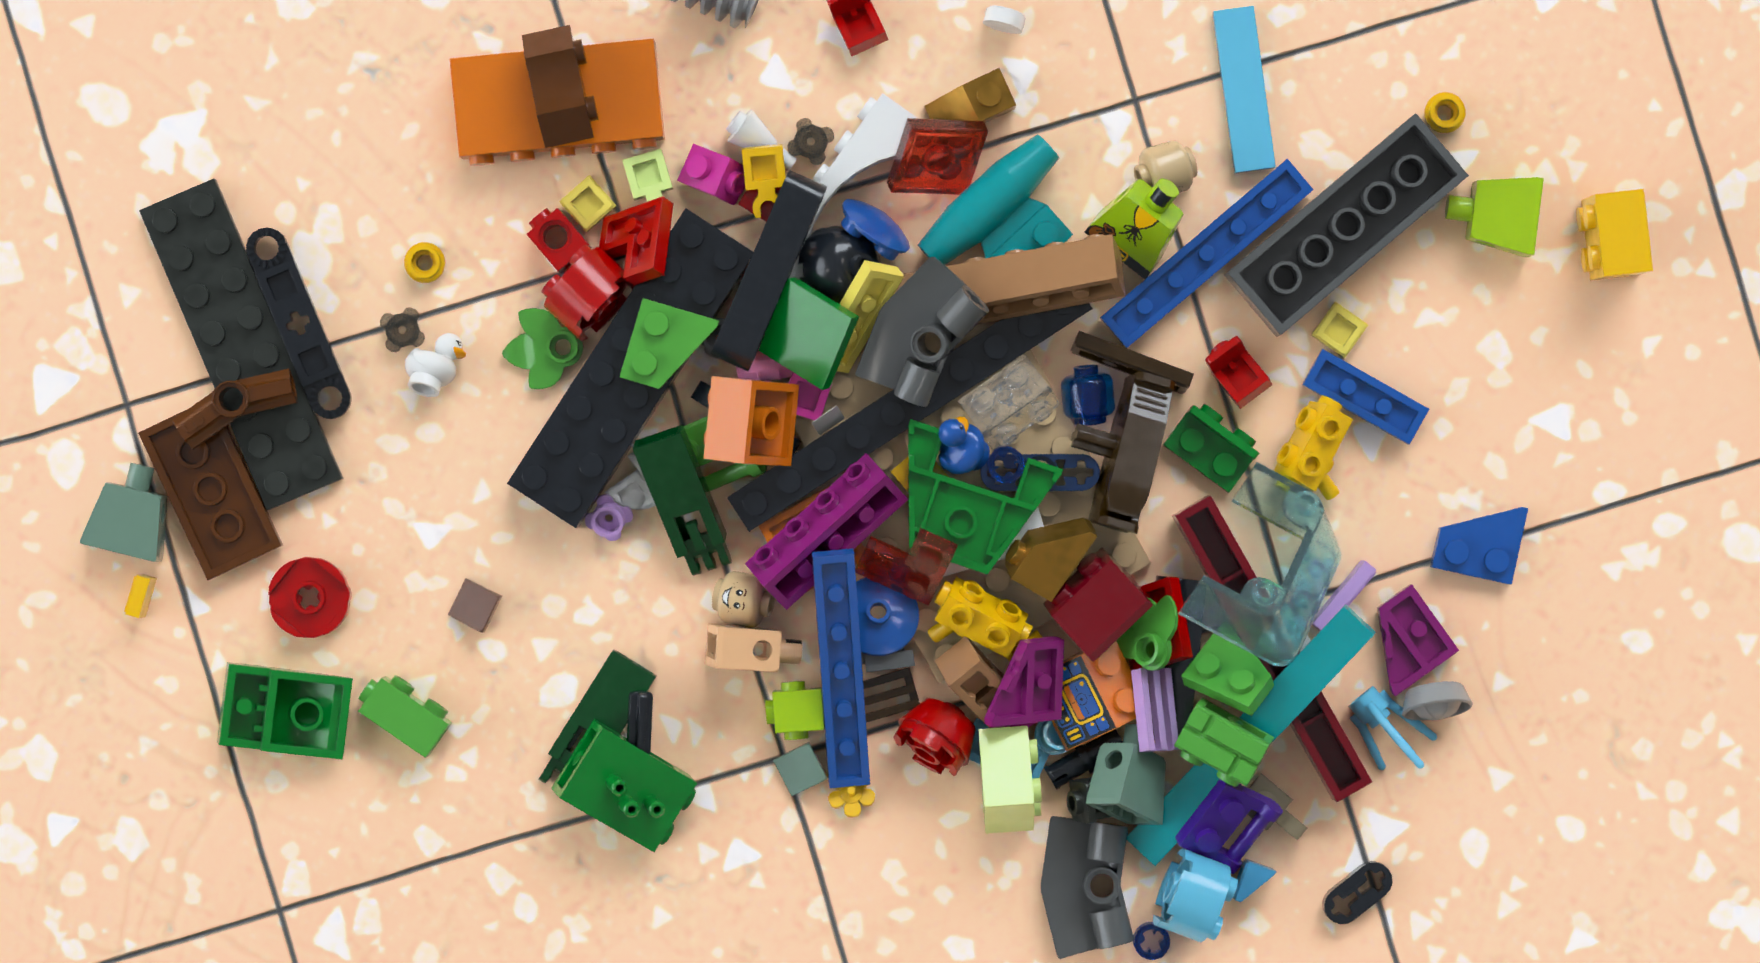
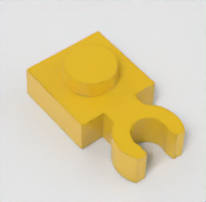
M782 144L742 148L746 190L758 189V195L753 201V213L756 218H761L760 206L763 202L772 201L775 203L778 196L775 188L782 187L786 178Z

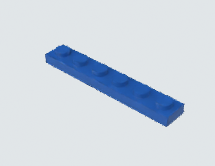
M1287 158L1103 314L1100 319L1123 346L1128 348L1314 189Z
M852 548L812 552L829 787L840 788L870 785L854 551Z

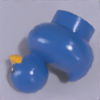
M965 417L948 419L940 425L938 435L942 443L938 459L945 470L952 474H965L970 471H977L987 463L990 455L989 446L985 442L982 432L976 426L969 424Z

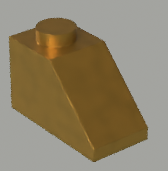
M997 68L957 87L924 107L940 142L943 143L1015 110L1016 102L1000 68Z
M1084 517L1027 530L1021 540H1015L1009 547L1005 557V566L1011 579L1052 602L1097 538V534L1091 521Z

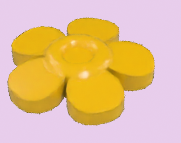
M867 785L835 788L838 791H832L829 794L828 801L830 806L835 809L844 806L845 815L853 818L861 814V805L868 807L874 803L875 793L873 790L867 789Z

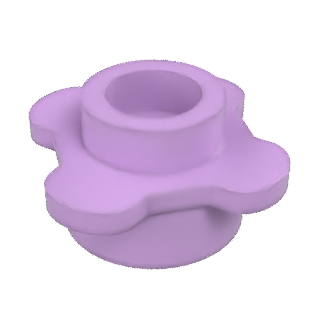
M600 495L597 498V506L594 511L586 515L585 524L599 536L605 537L609 541H616L621 537V530L625 523L631 522L633 511L628 506L622 507L615 503L611 495ZM611 515L613 519L608 521L605 516Z

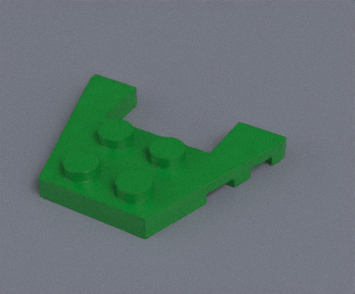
M910 419L908 424L909 549L988 574L1059 479L1063 469L1027 458L1014 498L933 472L942 443L938 435L939 428Z

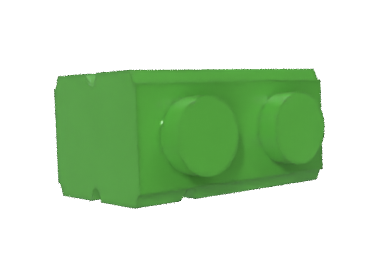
M1202 697L1195 705L1174 746L1182 750L1180 756L1189 763L1196 766H1202L1205 763L1218 770L1217 777L1232 786H1238L1241 783L1247 786L1254 777L1275 737Z

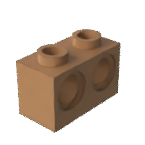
M963 637L937 658L935 663L948 686L984 722V717L1004 674L969 638Z

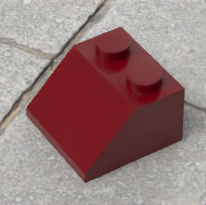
M1103 547L1096 553H1091L1083 558L1077 567V571L1064 583L1052 602L1046 600L1043 603L1052 618L1092 662L1100 657L1153 606L1135 579Z

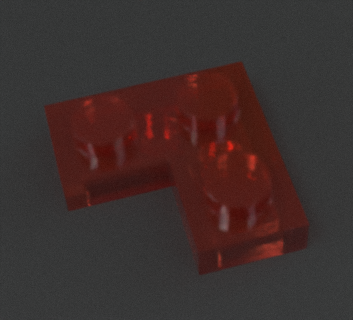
M920 528L907 553L870 536L857 563L855 572L873 582H877L929 606L955 554L958 544Z

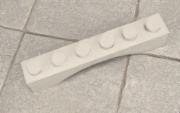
M883 93L877 101L872 97L868 99L857 115L862 120L854 134L848 130L844 133L833 149L839 154L830 167L823 163L812 178V180L826 185L827 189L806 239L811 235L813 226L823 208L836 192L859 173L879 163L899 158L922 126V120ZM799 256L789 278L796 277L800 280L799 277H804L803 264H798Z

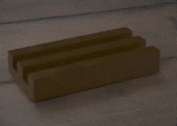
M910 667L863 680L864 689L904 678L906 683L905 686L864 697L865 706L908 693L911 700L866 713V723L912 710L920 704Z

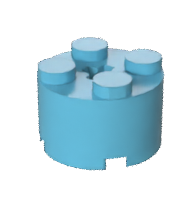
M1182 848L1177 853L1183 857L1179 864L1172 861L1162 880L1155 903L1162 907L1161 917L1153 914V924L1200 943L1205 941L1206 938L1215 940L1223 924V917L1219 915L1224 902L1232 900L1237 889L1238 879L1231 877L1230 866Z

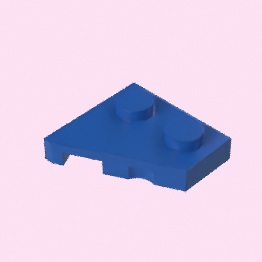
M1518 507L1439 527L1430 567L1512 585L1528 508Z

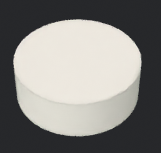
M992 5L986 8L983 24L997 31L1021 34L1026 17L1017 10Z

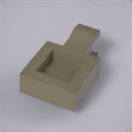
M1260 773L1249 789L1274 800L1283 809V813L1276 823L1298 840L1308 828L1286 810L1293 799ZM1251 809L1247 815L1253 818L1257 812ZM1270 822L1265 830L1267 831L1274 822Z

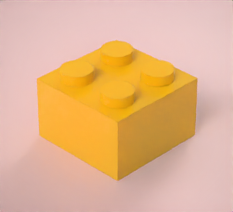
M1644 189L1594 194L1582 199V207L1576 209V220L1579 232L1585 231L1586 248H1581V263L1583 271L1589 272L1590 281L1636 276L1653 271Z

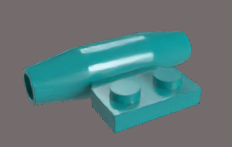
M1035 135L997 160L953 200L918 243V247L928 258L936 257L946 265L978 243H981L985 259L1004 255L1011 250L1020 249L1027 251L1043 248L1052 242L1065 243L1073 233L1047 204L1029 198L1059 160V156L1040 135Z

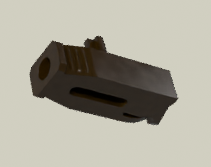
M1137 371L1125 377L1110 433L1076 424L1075 431L1071 436V447L1104 456L1088 518L1091 523L1124 533L1131 532L1137 534L1139 516L1150 493L1167 425L1172 392L1175 387V382L1172 380Z

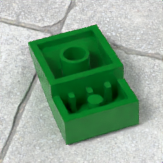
M227 662L217 743L222 746L259 749L266 752L343 760L353 678Z

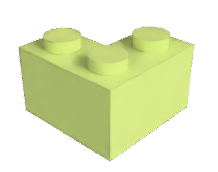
M1028 726L978 729L985 834L1034 830V816H1042L1040 778H1032L1031 764H1038L1037 739L1029 740Z

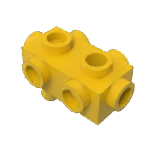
M1321 395L1318 402L1309 401L1308 405L1299 412L1295 421L1296 428L1289 442L1281 447L1277 455V465L1272 472L1279 476L1276 483L1295 493H1298L1300 488L1315 492L1318 488L1326 500H1331L1339 494L1340 490L1327 473L1331 471L1334 465L1332 459L1353 421L1352 418L1340 412L1343 407L1340 403Z
M956 576L952 584L946 580L944 581L934 600V603L940 605L935 617V621L938 623L928 629V634L934 642L938 643L955 632L962 638L967 637L1008 658L1014 646H1018L1020 640L1029 637L1033 626L1026 623L1028 614L1022 611L1013 601L1009 599L1001 600L985 592L977 582L972 580L964 581Z

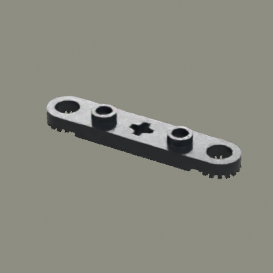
M267 227L260 228L250 235L246 244L247 256L254 269L256 278L301 385L307 395L310 406L320 417L326 419L339 418L351 406L352 395L287 239L278 230ZM270 236L277 241L279 246L278 252L272 259L263 260L258 256L256 246L260 239ZM298 312L301 317L308 316L310 323L304 326L306 332L302 335L297 330H289L288 324L293 322L292 314ZM327 387H335L341 393L342 402L335 410H326L320 404V393Z

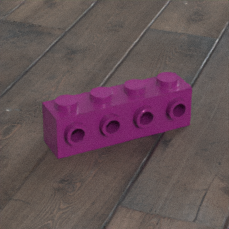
M866 453L857 462L851 464L846 472L831 486L819 493L810 505L795 518L791 519L767 544L761 546L745 565L765 589L787 610L814 586L812 552L855 549L909 499Z

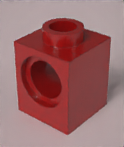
M546 208L529 222L533 229L526 235L559 273L564 272L572 265L570 259L579 248L585 244L592 248L558 208L552 213ZM553 227H563L568 235L566 244L559 249L549 248L546 243L547 232Z

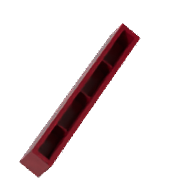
M1207 495L1171 516L1231 622L1274 681L1300 652L1211 495ZM1321 691L1290 723V726L1331 799L1339 802L1371 784L1372 780Z

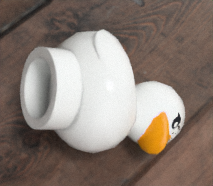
M445 333L438 337L435 342V352L415 348L409 353L405 359V370L410 377L407 384L410 390L425 397H437L441 387L453 381L456 376V366L453 360L466 357L462 341L456 334Z

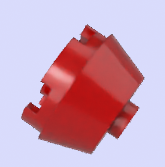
M926 698L899 719L900 727L893 736L894 741L898 746H903L906 743L915 753L912 757L914 761L938 774H942L945 768L950 769L949 772L953 776L957 775L962 766L968 765L976 728L959 707L950 702Z

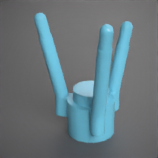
M1372 686L1348 706L1354 713L1349 719L1358 728L1379 770H1384L1386 765L1366 725L1367 723L1372 729L1380 724L1417 768L1422 769L1424 767V762L1387 719L1391 713L1386 707L1430 740H1436L1437 734L1420 720H1410L1402 716L1403 707L1392 700L1385 690L1379 693Z

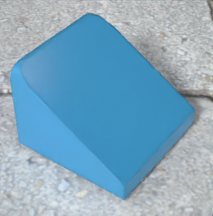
M1245 858L1242 861L1243 864L1236 878L1238 879V884L1233 899L1242 902L1273 877L1277 871Z

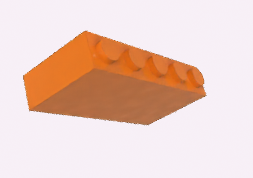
M654 38L583 45L587 63L581 64L580 69L586 97L594 96L599 120L591 121L594 138L545 148L536 114L524 51L450 58L459 157L463 160L469 159L470 166L494 164L495 156L510 155L511 162L534 160V153L551 151L552 158L575 156L576 148L591 147L592 154L615 152L617 144L632 143L633 150L656 148V141L665 140L656 42Z

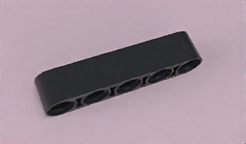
M791 170L788 171L710 356L743 370H750L785 283L791 275L827 189L826 185Z

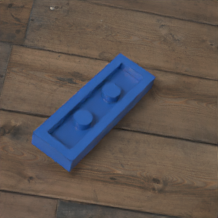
M1321 349L1302 383V386L1320 396L1324 395L1337 401L1343 406V409L1407 445H1410L1429 411V408L1324 349Z

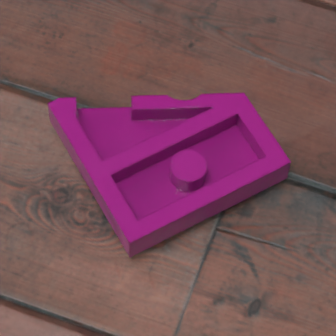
M1409 584L1377 607L1389 687L1394 696L1400 694L1459 651L1412 584Z
M1051 636L1020 640L984 717V724L993 728L1061 719L1064 639Z

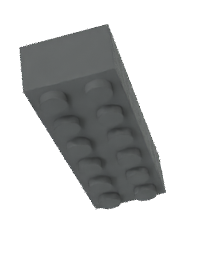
M1415 113L1225 273L1224 276L1271 332L1278 337L1469 175Z

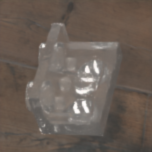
M1025 354L958 400L973 424L980 430L992 451L1013 443L1019 434L1033 424L1047 419L1053 410L1060 405L1051 388Z

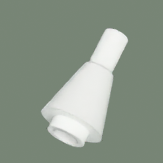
M750 109L746 114L740 110L726 128L731 134L727 141L742 148L777 144L775 137L753 109ZM783 148L785 170L788 172L797 158Z

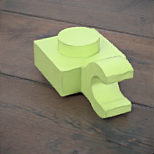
M661 148L622 160L634 201L646 198L648 202L662 197V192L673 189Z

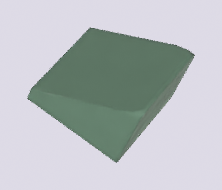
M810 742L773 760L791 796L828 779Z

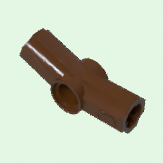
M288 368L235 381L222 382L213 392L177 416L172 422L184 441L194 450L238 418L248 414L297 404V390L291 369ZM231 388H237L243 395L242 405L235 411L228 410L224 404V395Z

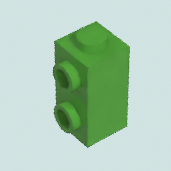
M394 675L392 680L387 676L382 677L379 682L371 679L358 698L363 702L358 712L424 758L430 756L452 724V721L445 717L449 711L430 698L425 703L412 694L415 688L397 675Z

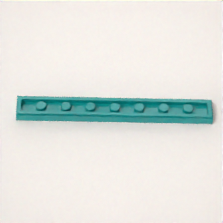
M1345 604L1274 679V687L1254 714L1250 716L1243 712L1239 718L1275 737V740L1376 632ZM1205 763L1202 766L1193 765L1164 796L1162 825H1137L1128 834L1127 841L1156 866L1178 843L1175 836L1218 782L1219 778L1216 775L1218 770Z

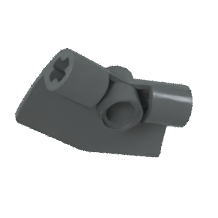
M930 257L879 311L855 375L894 389V394L900 399L918 406L927 407L947 356L952 353L955 346L989 312L988 307L948 267L936 257ZM928 332H933L940 338L941 348L938 353L931 352L926 347L925 337Z
M1051 816L1041 877V894L1056 954L1059 959L1094 949L1116 947L1134 941L1121 889V877L1129 827L1102 822L1086 824L1073 821L1072 818ZM1098 874L1109 875L1113 881L1111 892L1105 896L1094 895L1090 889L1092 879Z

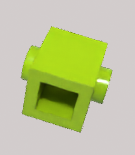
M805 681L781 682V690H773L772 692L773 700H765L767 724H775V733H784V740L809 738L808 731L825 729L822 687L805 688Z

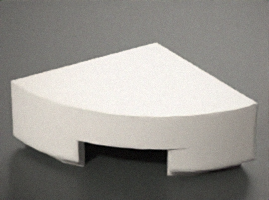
M638 469L605 491V494L611 495L613 501L622 507L628 506L634 510H643L656 506L645 478Z

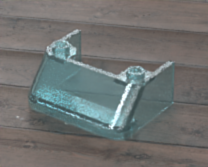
M1256 462L1231 502L1302 540L1282 586L1269 579L1257 577L1249 580L1239 594L1203 575L1181 607L1179 615L1272 665L1286 666L1296 658L1304 644L1341 561L1342 551L1320 498L1312 491Z

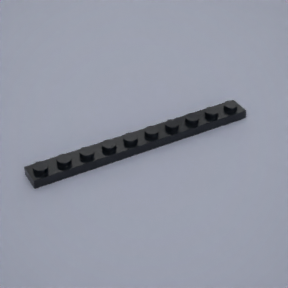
M1090 303L999 320L953 350L947 356L927 407L918 406L900 399L894 394L893 389L794 453L791 466H774L728 496L727 499L750 532L847 469L866 453H872L907 430L910 419L919 422L1092 310V306Z

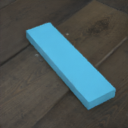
M1254 6L1213 11L1212 15L1234 174L1275 168Z

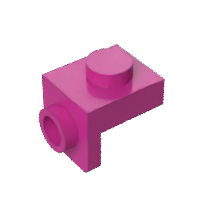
M693 143L677 181L712 195L728 204L735 205L739 196L745 190L743 164Z

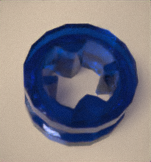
M1009 446L999 447L994 450L987 462L990 475L1002 483H1010L1017 480L1024 470V459L1021 453ZM1007 453H1011L1017 459L1013 461V463H1018L1017 471L1015 473L1007 472L1004 477L1000 476L995 471V469L999 468V466H994L995 458L997 456L1004 458Z
M1153 922L1141 924L1133 934L1135 950L1141 957L1147 960L1162 958L1170 947V937L1167 930L1155 926ZM1148 930H1152L1154 935L1158 931L1163 937L1158 941L1160 948L1151 952L1150 947L1144 950L1140 945L1145 941L1143 933Z

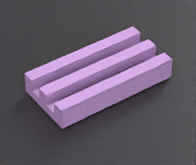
M1360 560L1309 623L1321 631L1345 604L1349 606L1376 574V569L1367 561Z
M1144 668L1131 670L1139 752L1179 750L1174 746L1178 739L1171 668H1162L1158 671L1146 670Z

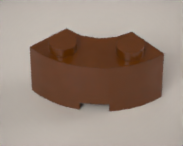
M570 25L522 35L525 61L545 148L594 138L591 121L599 120L594 96L586 97L580 65L586 64L587 61L582 39H573Z

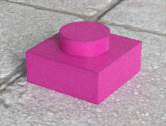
M792 372L789 383L800 384L796 415L815 421L823 414L831 386L829 389L821 390Z

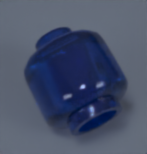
M1094 364L1073 367L1074 374L1066 376L1061 381L1064 415L1074 419V425L1078 423L1088 426L1105 423L1107 421L1106 416L1111 415L1116 407L1112 376L1105 372H1098V365Z

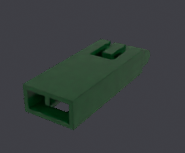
M683 424L635 440L633 452L677 558L685 557L693 576L702 573L698 561L700 557H702L708 571L717 568L713 556L715 552L718 553L723 566L731 564V555L725 543L726 529ZM699 510L707 531L700 533L697 519L686 522L683 515Z
M613 649L548 752L552 758L538 780L546 784L552 777L553 771L561 773L573 754L570 752L572 746L582 730H587L594 719L621 734L628 722L630 692L637 690L648 691L657 675Z

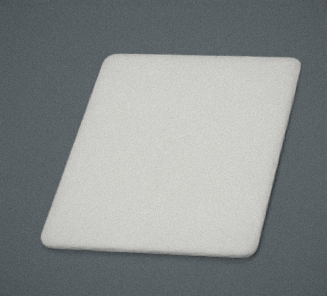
M835 406L813 421L812 425L818 434L821 435L845 417L838 406Z

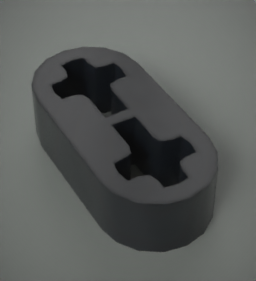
M1366 861L1359 865L1324 895L1322 907L1325 915L1338 924H1348L1354 921L1390 891L1393 881L1389 869L1377 861ZM1371 870L1374 873H1378L1381 870L1383 876L1380 877L1379 881L1382 886L1377 890L1370 886L1360 893L1358 888L1367 881L1364 875L1366 871ZM1353 892L1357 895L1348 903V908L1350 909L1348 914L1344 915L1340 911L1335 914L1332 913L1331 910L1335 907L1332 899L1335 896L1339 895L1345 899Z

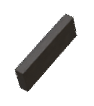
M1082 331L1077 333L1070 350L1075 355L1129 375L1140 371L1175 382L1174 392L1179 394L1187 391L1194 376V373Z

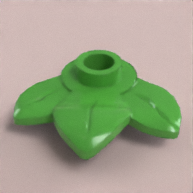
M537 308L521 310L518 312V316L525 333L513 339L505 347L502 355L514 366L530 369L528 382L531 389L549 388L560 380L565 367L572 366L579 361L583 354V341H580L566 327H561L558 320L549 311ZM562 339L568 340L571 344V350L566 355H560L556 351V344Z
M1168 595L1160 599L1158 603L1148 598L1153 606L1116 640L1123 656L1128 659H1135L1146 670H1161L1167 665L1171 657L1172 646L1170 640L1178 626V611L1174 600Z

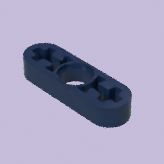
M996 454L990 456L987 463L980 470L983 483L994 491H1016L1018 487L1015 485L1017 477H1005L1003 484L997 485L993 477L987 476V470L994 468L995 461L998 460L1003 461V467L1007 469H1017L1015 460H1024L1021 475L1027 458L1037 461L1042 460L1055 467H1058L1056 460H1065L1063 468H1076L1077 461L1082 460L1086 468H1092V477H1086L1085 484H1077L1076 477H1063L1065 485L1057 486L1055 483L1049 491L1089 490L1097 483L1100 476L1097 462L1091 456L1085 454Z

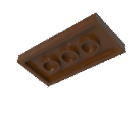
M180 412L138 432L199 564L207 580H211L283 546V543L228 426L193 450L184 441L172 422L173 419L183 413Z

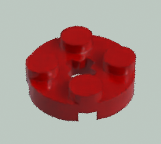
M303 557L290 561L275 573L270 582L268 595L271 615L281 629L296 637L316 638L331 633L341 625L348 614L352 597L351 588L343 572L328 560ZM315 587L319 591L317 594V598L320 601L318 606L309 605L306 608L302 607L300 603L303 597L299 594L302 588L311 590Z

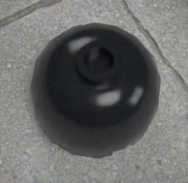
M842 226L820 228L815 230L805 240L800 251L798 264H803L804 277L799 278L802 282L840 304L864 260L881 263L879 253L874 248V243L864 235L860 238L854 237Z

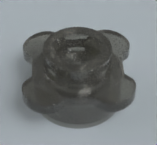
M802 118L796 123L797 133L794 140L789 141L787 145L788 151L792 156L801 155L809 159L813 165H820L826 159L824 152L828 143L834 140V132L830 127L821 128L812 124L809 118ZM813 138L815 140V143L813 145H808L807 139Z
M408 307L403 313L395 315L385 313L381 317L380 326L385 329L387 335L385 346L389 351L399 352L402 347L410 345L419 347L424 343L425 335L420 331L418 323L420 315L416 309ZM399 327H406V332L404 334L399 333Z

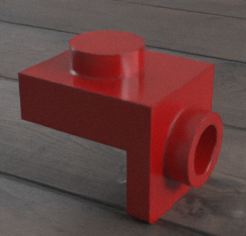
M826 0L851 57L889 40L871 0Z
M1238 336L1217 344L1205 359L1214 378L1239 409L1273 385L1270 378L1248 353Z

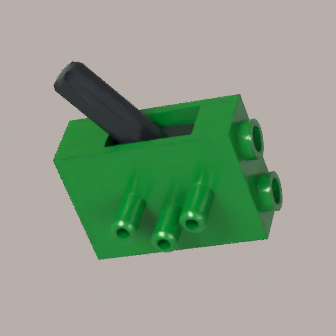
M637 690L629 694L627 738L594 719L551 789L560 799L655 853L659 844H665L674 830L673 822L681 809H687L692 803L696 793L694 788L697 782L685 771L650 752L653 695L648 691Z

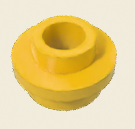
M1449 92L1438 93L1431 97L1424 110L1427 124L1431 129L1439 133H1450L1457 130L1464 122L1466 109L1462 100ZM1440 106L1450 108L1452 115L1449 120L1444 121L1438 117L1437 110Z
M428 242L413 245L407 251L404 259L407 274L413 280L420 283H430L437 280L443 274L446 264L444 254L440 248ZM424 255L430 256L433 261L432 267L426 271L421 270L418 266V260Z

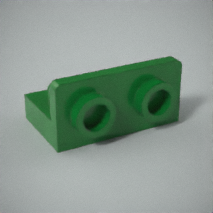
M1203 404L1200 409L1192 405L1163 443V446L1224 491L1230 493L1251 462L1260 454L1253 448L1256 441L1239 428H1236L1233 433L1220 424L1223 417L1208 405Z

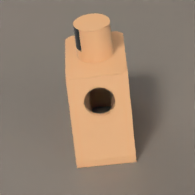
M708 624L705 664L719 669L778 672L779 663H801L802 640L782 639V633L779 630ZM757 642L763 643L764 646L763 653L760 656H754L753 648Z

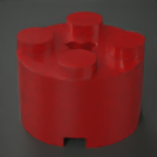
M586 244L579 248L570 259L572 266L561 277L558 274L553 276L541 291L547 297L544 307L580 341L588 339L584 333L586 330L592 328L597 333L617 314L627 299L622 294L627 285L632 290L635 285L623 279L624 269L600 247L591 249Z

